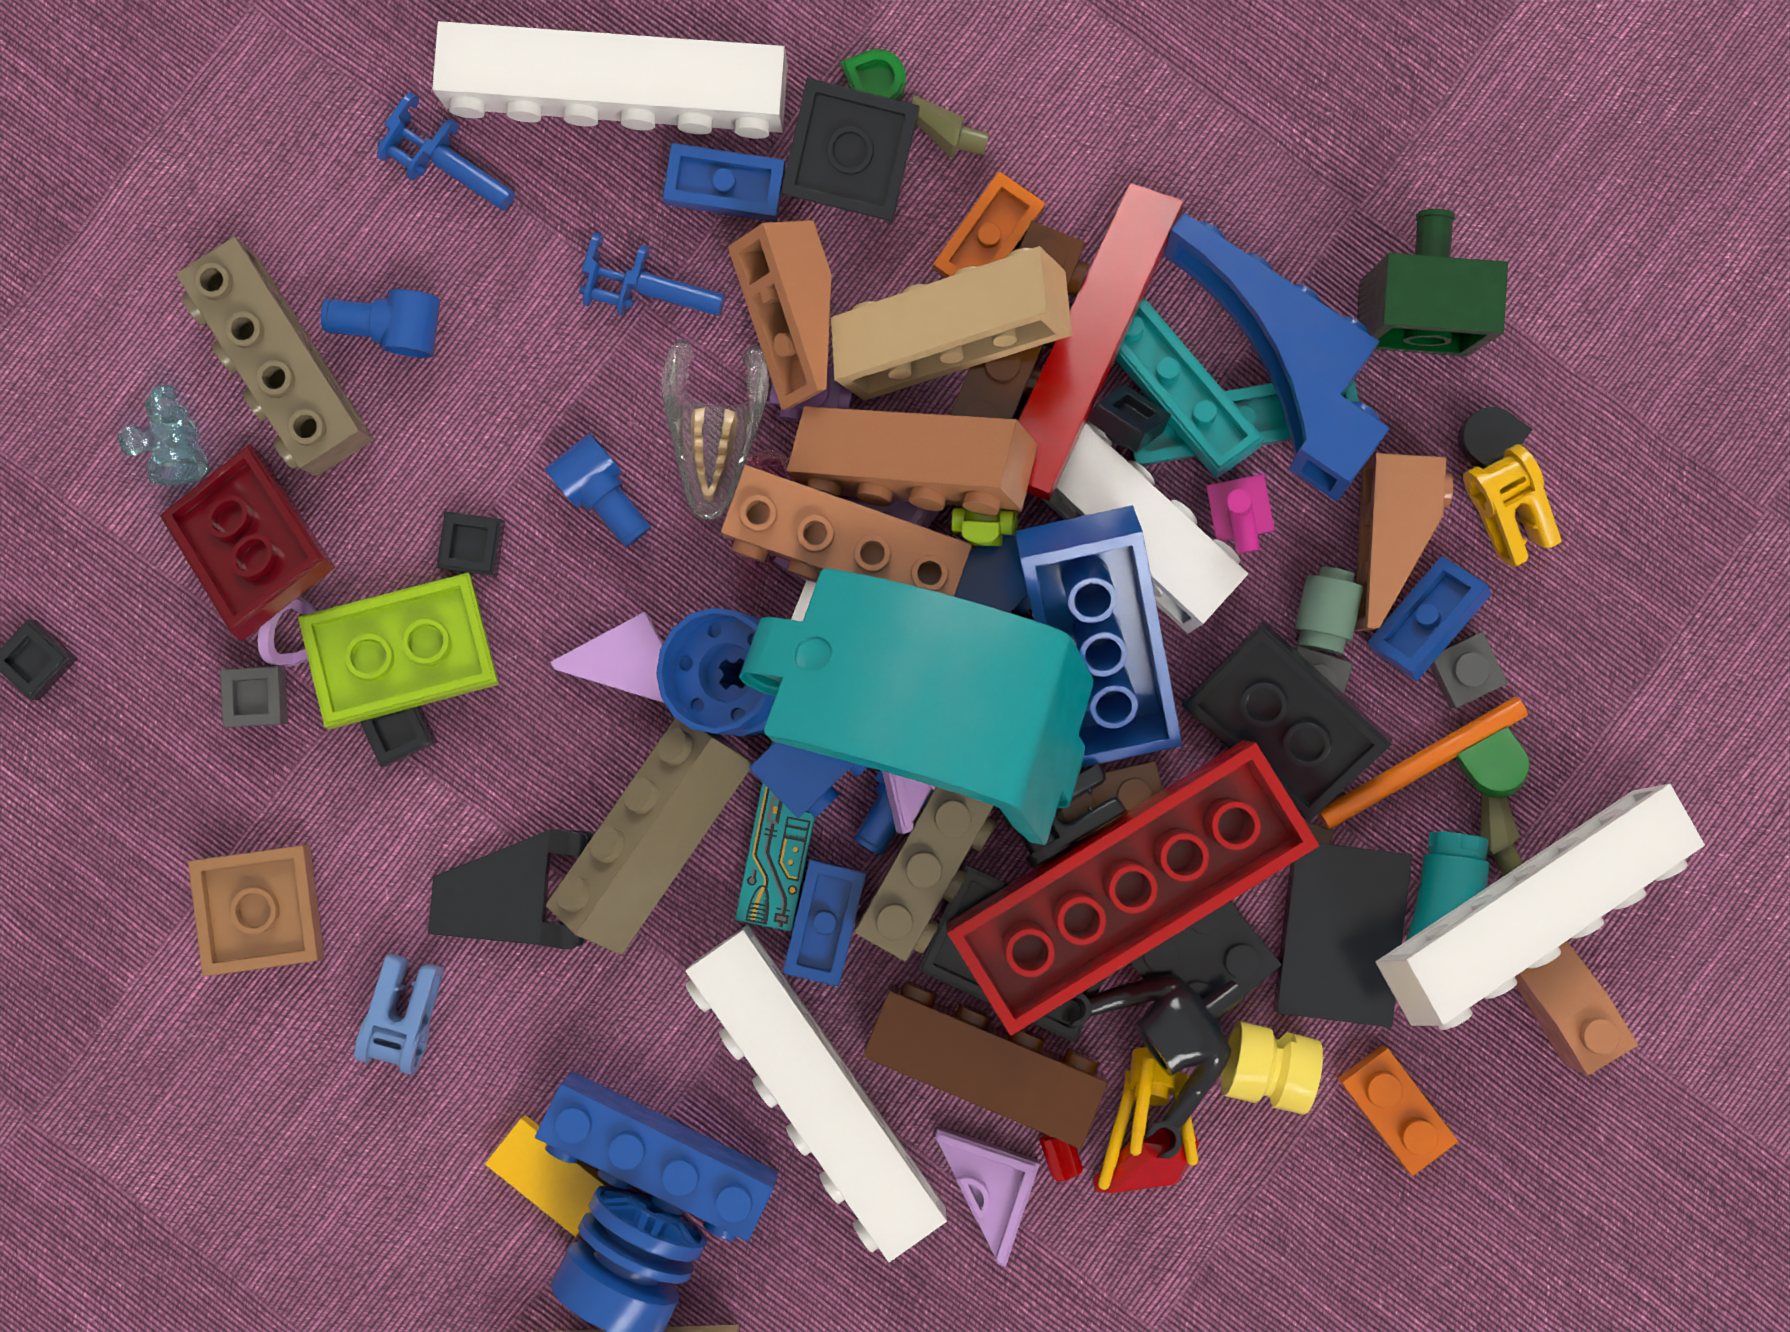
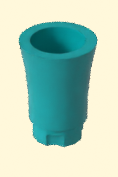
M1442 831L1429 833V854L1423 855L1421 881L1406 941L1487 888L1490 862L1485 861L1489 843L1487 838Z

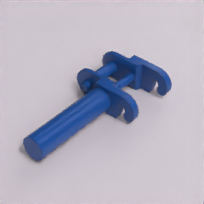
M411 92L407 93L384 124L389 132L384 139H380L377 143L379 147L377 158L382 161L387 160L389 157L393 158L408 168L406 177L410 180H415L419 175L423 176L427 171L425 167L432 160L436 167L502 211L506 210L511 205L515 192L448 148L450 146L448 135L450 133L453 135L457 133L459 129L457 122L448 119L442 124L433 139L427 138L426 141L407 129L406 125L411 119L408 109L410 106L416 108L419 104L418 96ZM403 137L420 147L414 158L397 147Z
M593 233L582 268L583 274L588 279L586 286L581 285L579 289V294H583V305L589 306L593 299L616 305L617 314L623 316L627 307L632 308L634 300L630 299L632 291H636L641 295L716 316L721 315L725 294L646 273L644 262L650 254V247L641 245L639 247L633 269L627 270L626 274L600 267L598 264L600 258L598 247L602 246L604 236L601 233ZM600 276L623 282L620 294L597 288Z

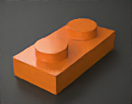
M998 171L933 263L932 270L947 278L953 276L959 269L969 266H982L1006 258L1009 253L1016 250L1020 245L1031 221H1037L1044 211L1046 203Z
M1383 1044L1337 1078L1406 1172L1412 1177L1459 1142L1398 1060Z

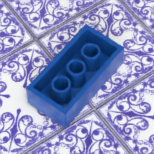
M1130 505L1015 531L1034 621L1054 627L1068 634L1073 639L1094 680L1079 736L1085 745L1084 759L1081 767L1181 747V735L1144 535L1134 506Z

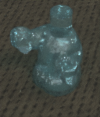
M160 385L154 387L149 396L150 401L146 399L144 402L147 415L151 420L148 431L141 432V429L136 426L123 427L122 434H118L121 450L125 455H137L143 451H151L152 457L147 463V477L152 483L178 485L196 481L209 471L206 455L198 445L199 430L195 422L189 417L187 409L182 405H178L173 386Z

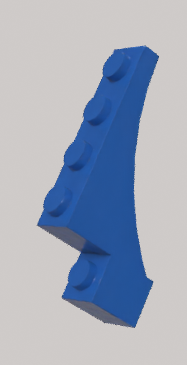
M1184 213L1171 229L1164 257L1195 279L1226 310L1248 338L1267 370L1283 408L1295 457L1289 470L1338 502L1390 429V427L1380 421L1377 413L1369 406L1356 401L1351 402L1343 397L1368 363L1380 341L1371 336L1368 329L1358 320L1348 316L1342 317L1321 303L1317 294L1308 287L1300 284L1294 285L1274 272L1270 264L1261 256L1250 252L1245 253L1227 241L1221 231L1214 225L1205 221L1198 222Z

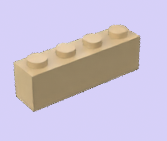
M1040 246L1021 248L1012 251L1006 258L982 266H969L959 269L953 276L929 284L909 286L902 293L883 300L859 303L852 310L831 317L834 380L865 401L1072 336L1066 272Z

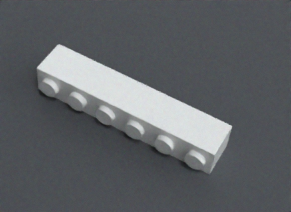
M438 21L432 90L446 109H449L452 114L464 118H482L485 112L506 113L507 117L521 122H538L541 120V116L564 117V121L577 126H595L598 124V120L621 121V125L626 128L643 131L654 129L655 124L678 125V129L683 132L699 135L711 133L712 128L735 129V133L742 137L759 139L768 137L769 132L783 133L788 64L785 46Z
M1671 784L1633 790L1375 962L1411 1026H1438L1440 1030L1453 1028L1472 1016L1473 1012L1470 1007L1481 999L1495 998L1514 988L1518 983L1515 976L1526 968H1537L1556 959L1561 954L1558 946L1570 938H1581L1601 928L1604 925L1603 915L1612 909H1622L1643 899L1647 894L1644 889L1645 886L1654 880H1664L1682 872L1688 866L1685 859L1704 847L1705 844Z
M748 924L693 962L686 969V973L691 980L685 985L692 999L703 1012L712 1009L724 1026L719 1031L723 1043L737 1060L744 1056L757 1073V1076L752 1081L759 1095L770 1108L778 1104L791 1122L786 1126L790 1139L802 1155L806 1156L811 1152L824 1169L819 1174L823 1186L837 1204L845 1200L858 1218L853 1222L854 1229L870 1252H874L879 1248L887 1261L891 1262L947 1222L946 1207Z

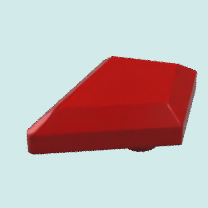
M1158 1129L1153 1135L1143 1139L1142 1151L1139 1155L1131 1154L1129 1143L1120 1151L1116 1168L1107 1190L1100 1189L1098 1185L1102 1170L1093 1177L1095 1191L1118 1193L1177 1184L1181 1181L1189 1166L1186 1160L1184 1143L1182 1142L1179 1152L1170 1158H1156L1159 1153L1166 1151L1170 1144L1168 1133L1162 1129ZM1195 1135V1139H1196V1142H1195V1143H1196V1149H1198L1199 1144H1198L1197 1136Z

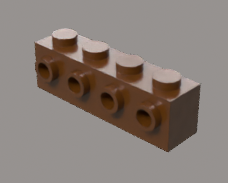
M1032 220L1020 249L1040 246L1065 270L1068 294L1076 297L1089 267V264L1079 260L1086 242ZM1055 341L970 367L950 415L1013 419L1020 400L1028 401L1042 369L1035 367L1042 347L1045 346L1052 349Z

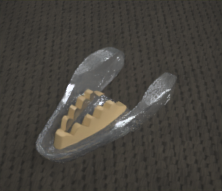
M678 339L666 357L661 376L664 409L687 501L698 518L713 520L721 516L729 505L746 464L767 400L769 389L768 370L761 346L751 345L750 349L743 355V364L748 369V376L745 378L748 389L747 399L741 404L730 406L697 402L691 399L687 393L688 364L694 359V351L689 346L688 340Z

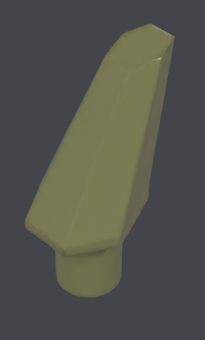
M915 95L912 96L911 104L920 106L917 125L947 155L954 158L956 149L984 156L989 137L988 132L962 126L964 116L955 114Z
M1482 794L1480 837L1488 839L1487 855L1493 856L1502 875L1505 876L1523 864L1513 845L1520 837V834L1517 830L1507 797L1494 798Z

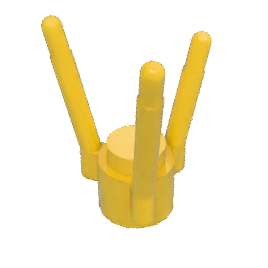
M1147 1047L1137 1048L1132 1051L1131 1067L1129 1071L1125 1072L1124 1091L1098 1182L1099 1188L1102 1190H1107L1110 1186L1134 1100L1136 1105L1131 1131L1130 1152L1136 1156L1142 1151L1149 1105H1166L1169 1103L1170 1095H1174L1176 1099L1189 1078L1188 1074L1177 1072L1170 1077L1160 1067ZM1190 1116L1180 1131L1187 1163L1194 1166L1198 1163V1154L1192 1117Z

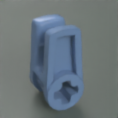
M391 953L385 957L368 1014L361 1025L356 1040L354 1058L365 1063H369L372 1058L399 1065L400 1072L414 1075L427 1046L429 1024L444 967L425 964L419 969L416 981L411 983V986L414 988L406 1014L402 1019L397 1014V1006L402 990L406 989L404 981L409 960L406 957Z

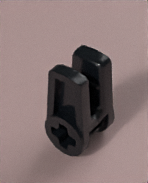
M1100 764L1079 774L1071 802L1085 794L1092 795V790L1104 783L1106 774ZM1113 797L1094 808L1089 806L1086 813L1069 822H1063L1059 819L1058 813L1062 808H1057L1046 845L1031 843L1017 831L1030 854L1026 860L1031 869L1055 857L1076 844V840L1126 812L1127 809L1118 797ZM1004 815L1002 819L1007 828L1012 827V824Z

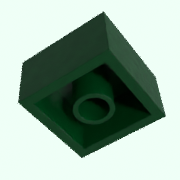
M1445 209L1421 210L1416 214L1415 255L1388 253L1359 281L1357 320L1368 329L1371 336L1380 341L1375 350L1468 357L1504 333L1508 262L1452 258L1451 244L1455 213Z

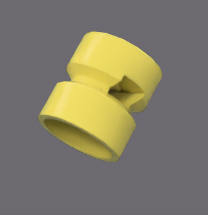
M1238 1020L1234 1024L1228 1039L1231 1054L1221 1073L1222 1094L1252 1103H1257L1263 1096H1267L1270 1098L1273 1108L1302 1115L1307 1114L1314 1103L1321 1079L1323 1065L1321 1041L1286 1032L1278 1040L1275 1038L1272 1029Z

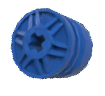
M710 608L691 613L672 628L660 649L656 676L661 698L673 717L692 730L746 737H756L765 734L764 728L776 696L764 694L747 685L741 686L743 682L739 677L761 617L733 610Z
M612 1185L599 1186L588 1205L591 1212L585 1213L578 1226L580 1234L585 1241L572 1242L551 1281V1288L554 1295L567 1309L586 1322L607 1332H664L680 1298V1294L674 1284L688 1282L695 1267L692 1261L699 1260L707 1238L702 1230L683 1214L674 1215L655 1206L651 1202L650 1196Z

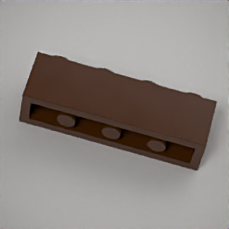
M905 981L903 988L891 984L862 1057L1082 1149L1108 1085L1105 1074L1097 1070L1099 1061L1067 1048L1064 1056L1043 1048L1045 1039L1024 1028L1010 1036L1009 1033L989 1025L991 1016L987 1013L959 1003L956 1011L935 1002L938 994L917 983Z

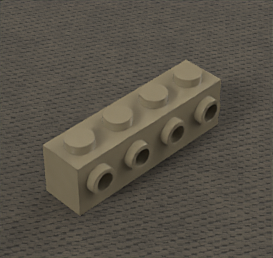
M234 236L176 273V276L187 291V293L181 296L184 306L200 325L203 326L207 323L217 338V341L211 344L213 351L229 372L234 373L238 371L248 387V389L242 392L246 403L261 421L266 419L270 421L279 437L273 440V444L289 467L292 469L299 467L306 472L319 476L375 440L254 250Z
M675 718L545 906L575 935L622 955L750 770L749 767L754 762L720 736L714 733L692 730Z
M936 787L924 808L921 809L913 823L912 831L908 832L856 924L854 933L905 962L912 950L923 954L939 923L930 919L941 899L949 903L953 901L967 876V872L959 868L970 847L980 852L994 829L996 821L988 817L994 806Z

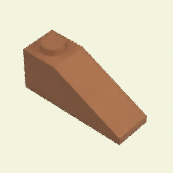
M814 220L762 223L728 246L781 410L792 409L827 389L832 274Z
M1376 453L1370 457L1362 468L1356 584L1363 586L1364 589L1354 631L1365 632L1380 628L1444 515V508L1450 506L1453 496V477L1451 473H1446V457Z
M1566 941L1558 946L1561 954L1556 959L1537 968H1526L1516 975L1515 978L1518 982L1516 987L1563 1064L1589 1076L1638 1046V1043L1606 991Z

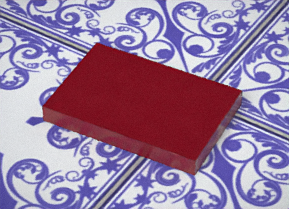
M250 444L160 514L161 519L230 633L242 641L335 568L262 454Z

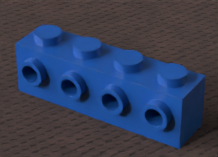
M574 1071L560 1084L534 1137L546 1143L545 1150L555 1158L568 1163H577L579 1159L599 1169L598 1176L605 1182L621 1189H629L632 1185L652 1195L650 1200L658 1208L674 1215H682L683 1211L704 1220L703 1226L707 1231L728 1241H734L736 1236L747 1242L749 1241L774 1189L779 1172Z

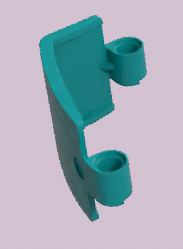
M825 568L820 572L803 622L776 617L760 619L739 677L747 686L764 694L776 696L764 728V732L769 739L777 743L929 784L996 806L1001 809L1012 826L1029 842L1046 845L1057 808H1067L1072 801L1085 751V745L1079 736V732L1094 682L1073 639L1068 634L1054 627L936 591Z

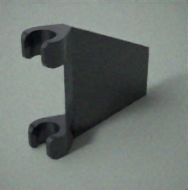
M550 829L433 876L428 934L536 944L560 949H573L583 945L585 939L575 935L562 921H545V905L547 903L551 853L580 856L592 839L593 833L580 830Z

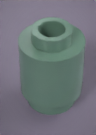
M1320 567L1318 576H1306L1294 628L1295 631L1300 632L1297 642L1298 646L1342 655L1344 653L1346 642H1352L1364 589L1363 586L1353 583V572L1332 567Z

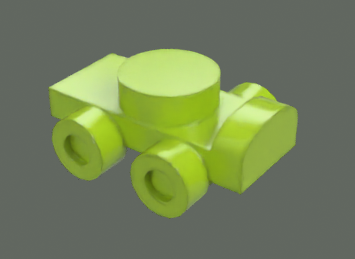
M965 508L953 509L952 532H961L963 537L967 539L966 542L972 545L1002 546L1003 535H1013L1018 529V511L999 510V513L995 516H985L973 513Z

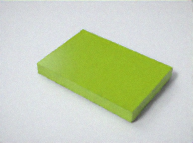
M469 572L298 616L324 727L328 730L499 685L473 579Z

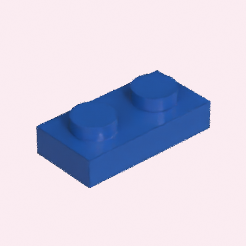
M671 143L662 199L667 206L777 222L786 169L785 160Z
M1441 556L1367 643L1372 652L1417 682L1492 595L1490 588L1485 582Z
M810 859L783 974L839 987L866 871Z

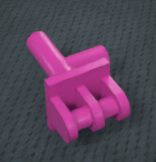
M1264 474L1206 485L1216 539L1220 541H1234L1237 554L1260 550L1258 536L1275 531Z

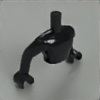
M1170 975L1123 984L1089 996L1080 993L1070 999L1080 1006L1081 1016L1077 1021L1067 1027L1068 1029L1082 1026L1089 1020L1090 1016L1155 1001L1143 1018L1134 1024L1138 1035L1149 1052L1170 1077L1185 1068L1198 1065L1185 1082L1161 1122L1150 1124L1145 1130L1144 1138L1150 1137L1158 1129L1166 1131L1169 1135V1147L1166 1151L1159 1153L1156 1158H1170L1176 1155L1182 1145L1180 1129L1215 1084L1229 1060L1231 1048L1217 1019L1245 1000V995L1236 982L1230 980L1205 999H1202L1180 977Z

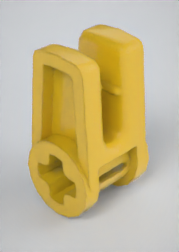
M1516 444L1505 450L1504 458L1484 469L1473 467L1464 473L1463 482L1466 491L1478 509L1500 560L1510 566L1517 567L1528 559L1525 547L1527 540L1521 536L1515 518V509H1517L1520 516L1518 521L1523 524L1528 538L1533 543L1543 548H1552L1562 542L1544 490L1542 472L1533 456L1525 447Z

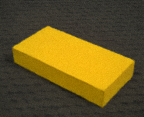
M524 1115L485 1165L576 1237L579 1233L578 1226L585 1213L591 1212L588 1205L599 1186L611 1184L602 1180L598 1176V1172L579 1159L577 1163H568L549 1154L545 1150L546 1143L534 1138L540 1126Z

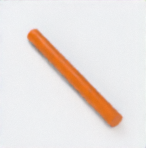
M1516 696L1332 801L1318 813V817L1327 830L1336 827L1454 759L1458 753L1528 716V712L1524 704Z

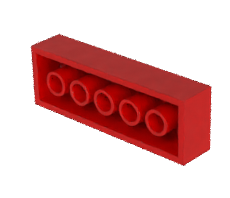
M1243 740L946 923L947 934L1008 1033L1012 1036L1320 845L1257 743Z

